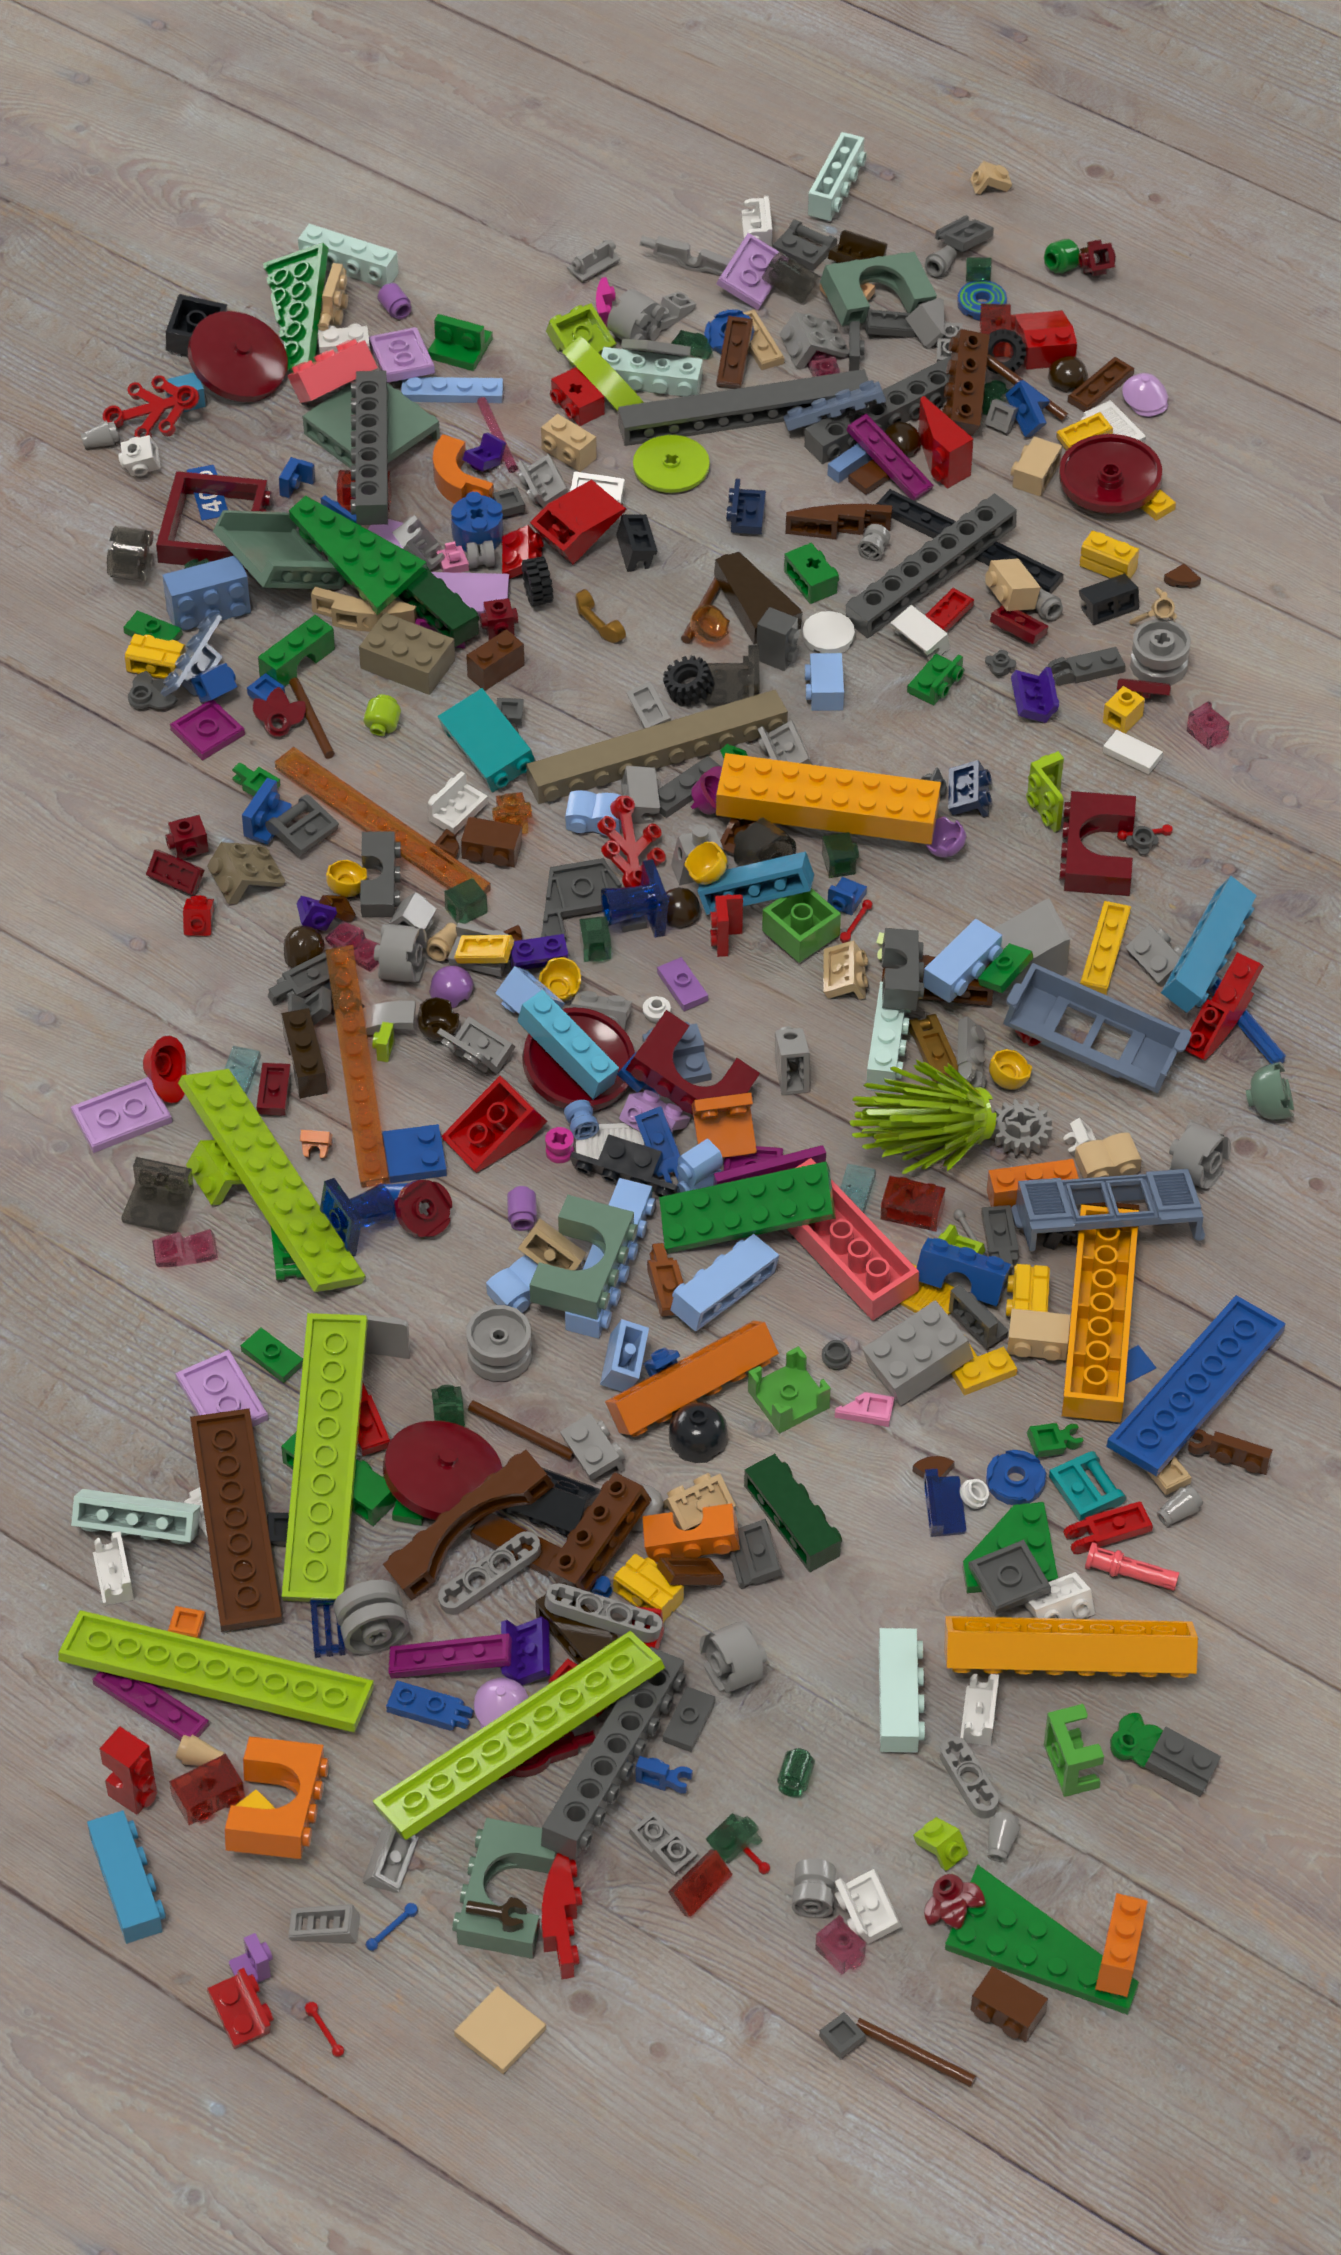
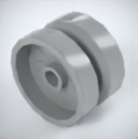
M1166 619L1149 620L1141 624L1134 632L1130 662L1133 675L1142 681L1168 683L1170 685L1182 680L1187 673L1191 644L1188 631L1182 625Z
M491 1305L480 1309L471 1317L467 1325L468 1362L475 1373L491 1381H508L518 1377L528 1368L532 1360L531 1325L527 1317L518 1309L507 1305Z
M369 1580L358 1583L342 1592L333 1604L337 1622L341 1626V1635L345 1647L350 1652L374 1654L385 1651L390 1646H395L401 1642L410 1630L406 1611L402 1608V1599L398 1587L392 1582Z

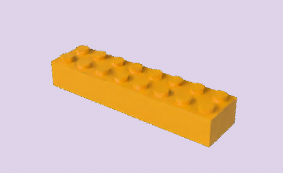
M725 753L716 794V815L932 845L939 808L941 782Z
M1081 1205L1080 1216L1109 1214L1107 1207ZM1118 1208L1119 1213L1139 1212V1210ZM1138 1226L1078 1230L1061 1415L1063 1417L1121 1422Z
M945 1616L944 1654L946 1667L952 1668V1671L957 1673H968L971 1669H983L985 1673L998 1674L1002 1670H1014L1017 1674H1032L1033 1670H1046V1673L1050 1675H1062L1064 1671H1077V1674L1083 1676L1095 1675V1672H1108V1675L1125 1676L1127 1672H1139V1675L1143 1677H1156L1158 1673H1170V1676L1176 1678H1185L1189 1674H1197L1198 1636L1192 1621Z

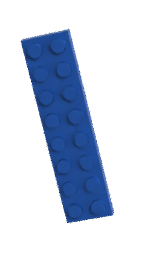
M1235 1295L1108 1438L1106 1447L1157 1477L1197 1429L1200 1428L1284 1332L1286 1323Z

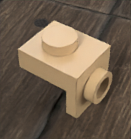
M985 161L973 172L970 179L975 193L981 195L987 185L1006 192L1012 186L1009 173L1005 167Z

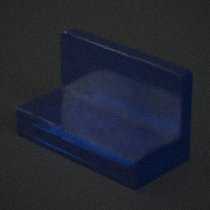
M926 1469L923 1483L930 1537L965 1534L966 1522L963 1500L960 1496V1477H938V1469Z

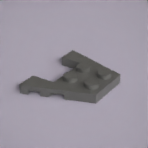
M604 858L550 867L541 937L564 934L566 941L562 917L614 908L617 910L622 932L647 928V920L643 914L639 913L632 898L628 897L621 887V882Z

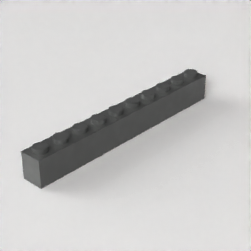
M865 369L620 406L618 407V426L624 446L642 444L662 435L687 437L785 422L783 416L788 415L787 412L796 407H802V409L810 407L813 401L821 398L826 400L836 397V393L842 390L849 389L851 392L859 389L860 384L869 380Z

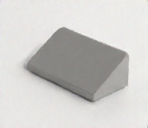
M392 1824L383 1828L362 1882L387 1891L399 1892L419 1837L413 1835L404 1840Z

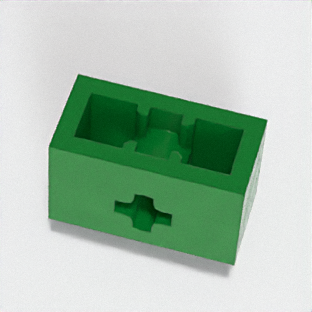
M812 542L784 553V572L809 604L837 594L839 574L826 561L823 552L818 551Z

